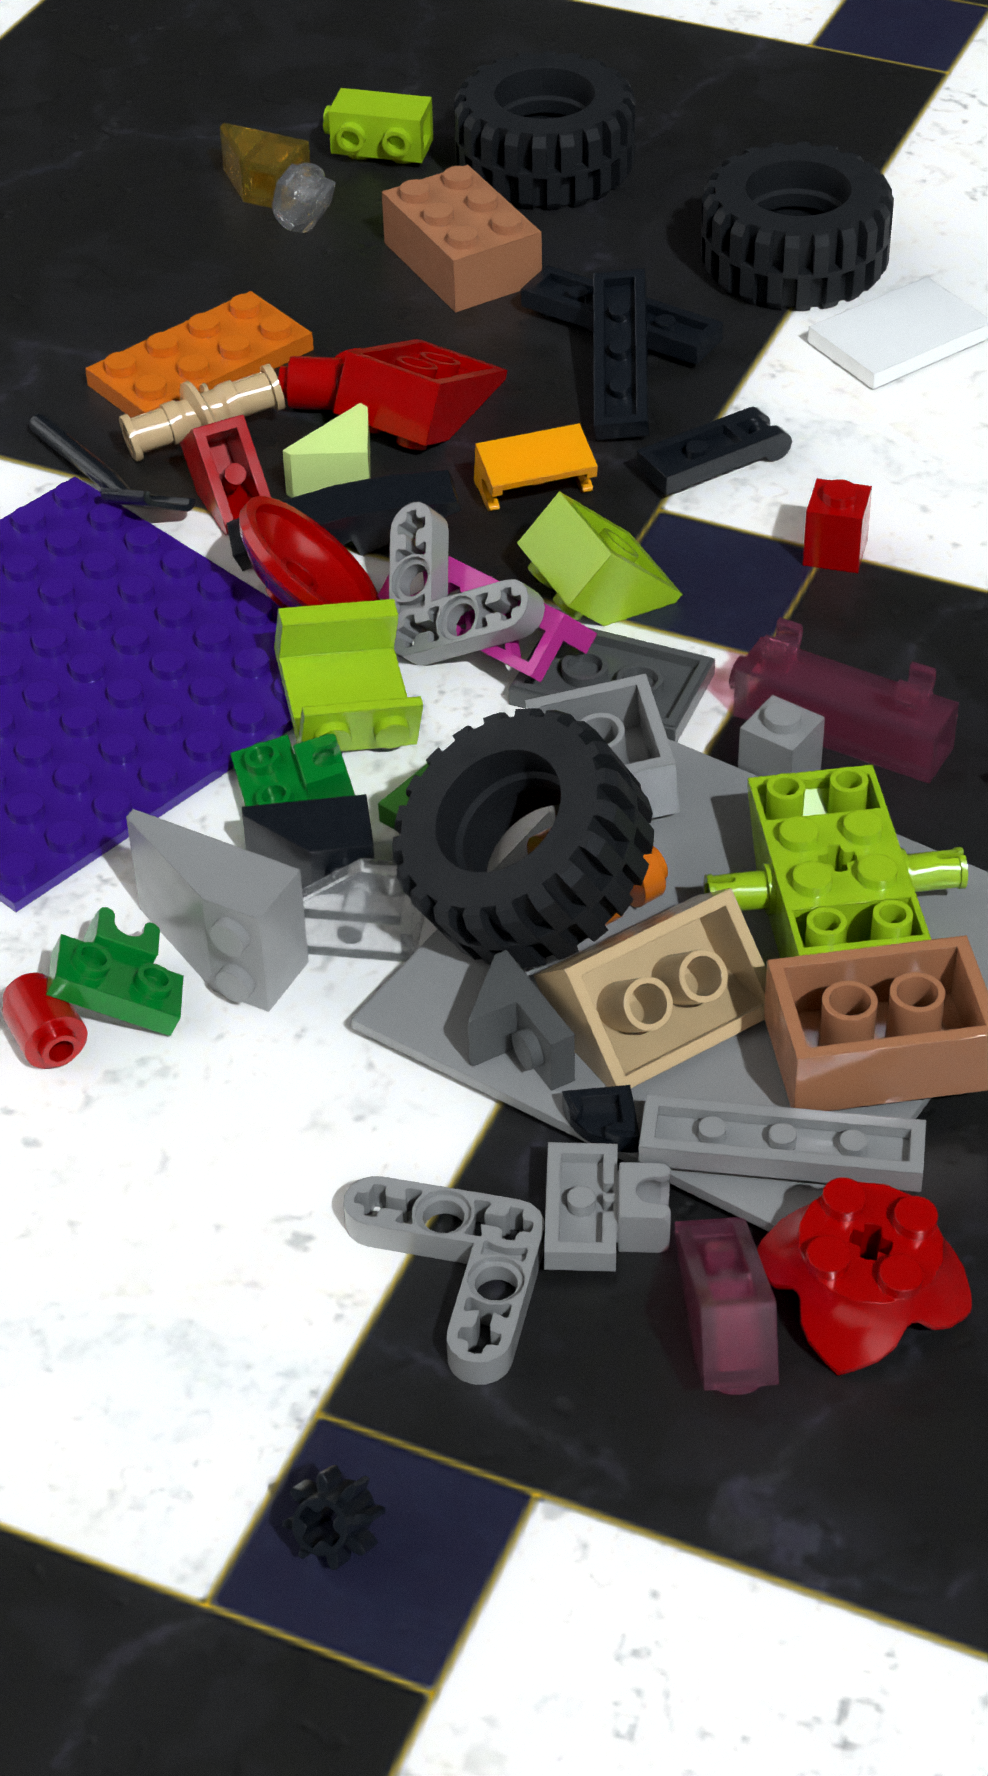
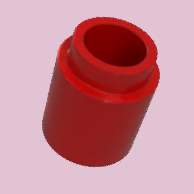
M291 356L288 366H280L278 380L284 398H287L289 409L333 411L344 366L342 358Z
M33 972L17 977L7 986L2 997V1016L31 1065L42 1069L60 1067L71 1062L82 1051L88 1037L87 1028L72 1003L46 995L48 977L45 974Z

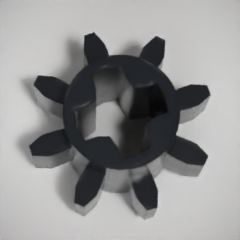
M331 1465L318 1473L317 1484L306 1479L290 1490L293 1499L300 1505L295 1510V1513L282 1523L284 1528L293 1530L295 1539L301 1546L298 1554L301 1559L310 1554L326 1556L330 1569L336 1570L350 1560L352 1552L363 1556L378 1544L375 1535L368 1528L374 1520L386 1513V1510L383 1506L375 1505L373 1497L367 1489L369 1477L365 1475L357 1481L342 1479L338 1466ZM336 1513L337 1517L333 1522L331 1517Z

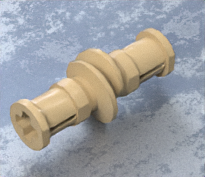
M270 364L260 366L259 373L233 382L228 380L219 383L211 390L208 389L206 383L199 385L198 391L191 382L185 381L180 384V401L172 400L160 404V408L132 418L128 414L119 416V424L132 458L137 462L144 459L143 454L172 443L175 445L180 444L193 428L244 414V417L272 407L276 411L285 409V399L275 371Z

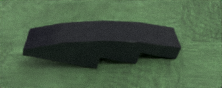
M448 470L385 475L333 485L282 500V502L293 506L312 518L331 533L342 545L353 541L361 556L390 543L391 525L396 514L404 506L412 502L426 504L444 518L462 510L453 478ZM239 518L227 522L234 559L242 571L252 568L241 538Z

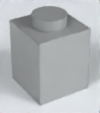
M772 695L740 727L738 768L759 777L821 770L825 717Z

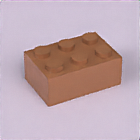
M469 165L452 166L442 173L420 180H408L398 187L382 191L384 243L455 313L519 292L523 286L542 270V232Z
M967 935L767 960L764 1019L791 1108L833 1111L988 1091V990Z

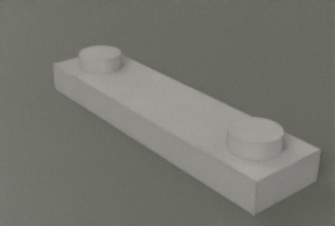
M646 1094L639 1141L638 1163H663L674 1169L828 1183L835 1178L845 1177L857 1182L886 1184L898 1190L921 1192L924 1171L926 1120Z

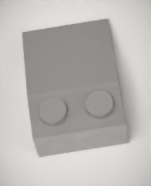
M132 809L126 816L140 910L152 923L159 927L160 932L213 991L223 994L232 1001L244 1002L269 1012L309 962L300 869Z

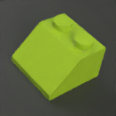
M560 491L517 542L532 561L527 567L530 573L541 583L557 592L553 597V601L562 611L575 620H580L584 615L603 626H607L674 604L683 595L630 532Z

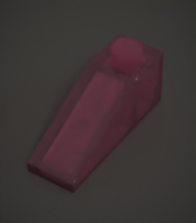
M732 1217L675 1222V1237L694 1356L704 1391L718 1390L729 1395H744L754 1392L759 1386L779 1385L776 1300L746 1219Z

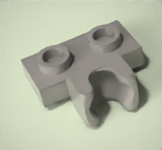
M548 1142L544 1270L616 1272V1243H618L619 1252H665L669 1248L670 1167L663 1163L621 1162L619 1164V1171H617L618 1144Z

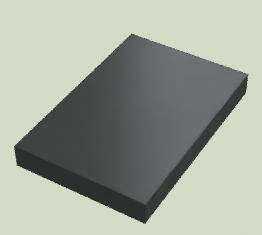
M589 628L596 632L597 635L587 654L562 643L541 682L519 671L509 687V705L526 709L525 700L646 673L667 738L678 742L715 675V658ZM542 636L540 637L539 641L537 642V644L535 645L534 649L532 650V652L530 653L529 657L527 658V660H526L527 662H529V660L531 659V657H532V655H533V653H534L536 647L538 646V644H539V642H540Z

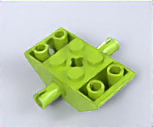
M873 765L748 778L747 790L756 871L719 875L705 874L703 880L704 894L732 888L741 911L765 909L769 917L780 958L931 940L916 892L951 888L965 889L968 884V865L966 855H963L964 850L962 847L907 854L906 850L900 847Z

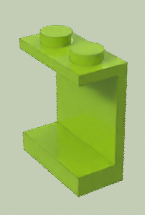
M394 599L278 608L274 650L297 744L325 734L336 735L341 752L373 748L391 749L417 744L423 702L421 696L407 697L394 649L399 618Z

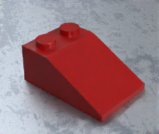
M420 339L350 350L346 353L333 413L341 415L357 404L362 403L368 407L369 433L379 434L382 430L396 435V443L403 447L414 450H427L428 445L448 441L506 380L508 370Z

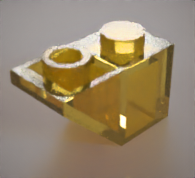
M223 123L219 127L223 169L243 202L287 211L311 185L309 141Z

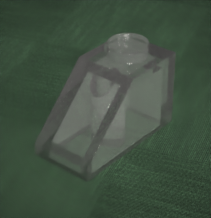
M360 858L302 889L308 954L406 962L417 951L425 916L411 903V899L402 891L396 877L397 865L393 861Z

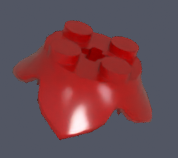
M845 1177L829 1181L825 1185L823 1194L811 1202V1204L801 1207L782 1218L761 1240L755 1251V1262L764 1280L776 1289L794 1290L797 1292L800 1299V1324L807 1341L824 1363L838 1376L857 1371L881 1361L896 1348L906 1328L912 1323H919L930 1330L948 1329L963 1321L972 1310L971 1291L965 1268L954 1249L941 1234L937 1225L938 1211L935 1205L924 1197L912 1196L886 1184L857 1182ZM860 1256L870 1257V1258H873V1259H875V1260H867V1259H864V1258H862V1257H860Z

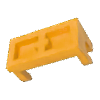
M580 423L475 443L474 483L476 488L479 489L488 511L500 509L496 496L503 495V490L529 485L535 486L544 484V482L569 477L575 478L582 493L593 491L590 478L597 477L598 465Z

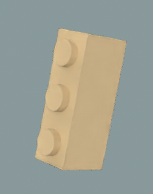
M732 888L694 896L533 975L543 996L575 1034V1053L607 1087L631 1085V1088L765 1020L764 1003L767 969Z

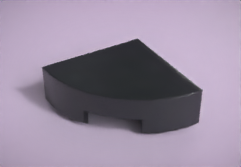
M631 1085L562 1091L564 1115L570 1126L582 1138L590 1143L618 1144V1152H639L640 1133Z

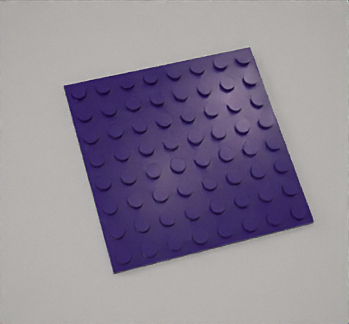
M77 477L59 484L56 488L0 519V901L14 912H18L129 838L126 816L132 809L159 818L233 769L234 764L231 752L250 747L259 742L281 737L293 729L274 650L278 608L282 607L278 606L270 597L124 506L106 502L102 498L100 491Z

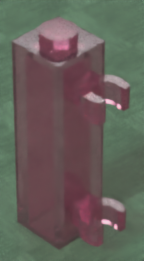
M781 617L777 620L775 637L769 635L761 636L746 656L741 655L735 661L729 676V688L734 690L733 716L748 720L772 695L825 717L823 747L929 784L954 749L959 702L932 694L936 681L935 668L913 661L909 669L908 682L903 680L896 682L799 649L803 636L802 624Z

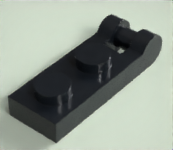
M749 407L638 449L636 468L665 495H668L763 457L770 461L780 460L790 450L792 438L780 426H770V418L759 408Z

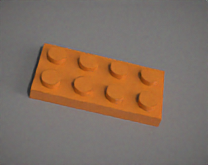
M249 291L245 294L236 295L230 301L204 313L195 314L181 324L166 331L155 333L134 346L121 352L112 353L106 359L86 367L87 385L132 418L160 408V404L172 400L180 401V384L185 381L191 382L198 391L199 385L206 383L208 389L211 390L219 383L228 380L233 382L259 373L260 366L270 364L273 369L288 363L291 356H302L313 351V334L267 301Z

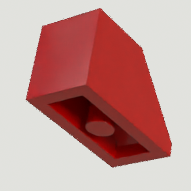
M244 414L193 428L180 442L196 492L225 536L229 535L226 523L239 518L241 509L251 498L255 496L271 497Z

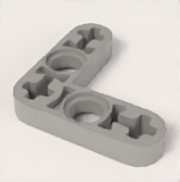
M412 502L404 506L396 514L390 530L389 599H394L399 615L394 645L396 654L416 665H427L523 639L531 635L539 627L545 611L543 598L538 592L516 579L503 580L448 596L449 529L446 519L421 502ZM422 571H427V583L418 594L410 596V585L415 576ZM474 610L475 619L472 627L467 633L457 636L456 628L460 617L465 612ZM511 612V618H508L505 615H503ZM422 627L428 630L426 632L421 633Z
M370 1176L352 1184L344 1195L343 1206L345 1227L349 1236L354 1241L367 1247L467 1264L447 1329L448 1365L455 1376L470 1384L486 1385L501 1379L508 1373L513 1363L544 1253V1218L540 1210L531 1203L520 1199L384 1176ZM375 1207H384L379 1210L377 1216H367L371 1215ZM408 1211H412V1224L403 1223L408 1222ZM439 1214H451L463 1221L459 1228L448 1233L432 1231L425 1225L427 1220ZM476 1222L485 1223V1225L481 1224V1236H475ZM510 1230L522 1231L516 1235L515 1240L503 1239L507 1238ZM491 1280H503L516 1288L514 1294L503 1300H489L477 1292L481 1285ZM480 1323L489 1326L491 1344L483 1348L482 1354L469 1352V1350L474 1349L477 1345L480 1335Z

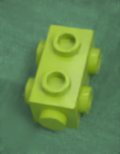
M340 88L332 105L326 106L323 116L324 133L330 135L331 154L347 155L352 159L358 160L367 158L388 159L398 164L422 163L433 141L432 97Z

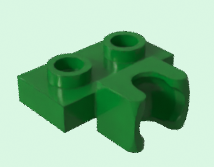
M287 734L230 753L245 806L355 795L336 735L325 734L294 744L293 748Z
M102 907L92 919L83 941L63 934L60 935L51 953L46 995L171 1036L181 1018L184 975L154 964L158 956L160 929L156 924L146 923L140 936H129L120 931L115 925L114 911L108 907Z

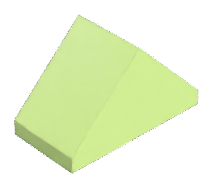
M362 403L357 404L282 450L286 495L292 498L333 485L370 478V435L367 406Z

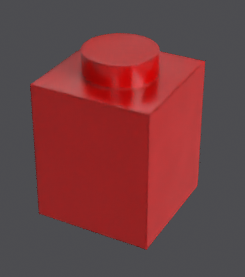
M816 479L806 511L803 566L851 573L859 572L868 541L872 486L854 484L842 479Z

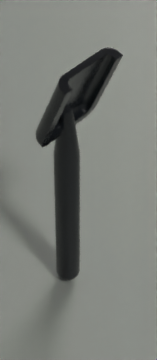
M35 414L31 417L29 421L31 431L101 488V496L106 502L147 509L186 512L194 508L196 499L150 495V491L131 490L118 473L47 416Z

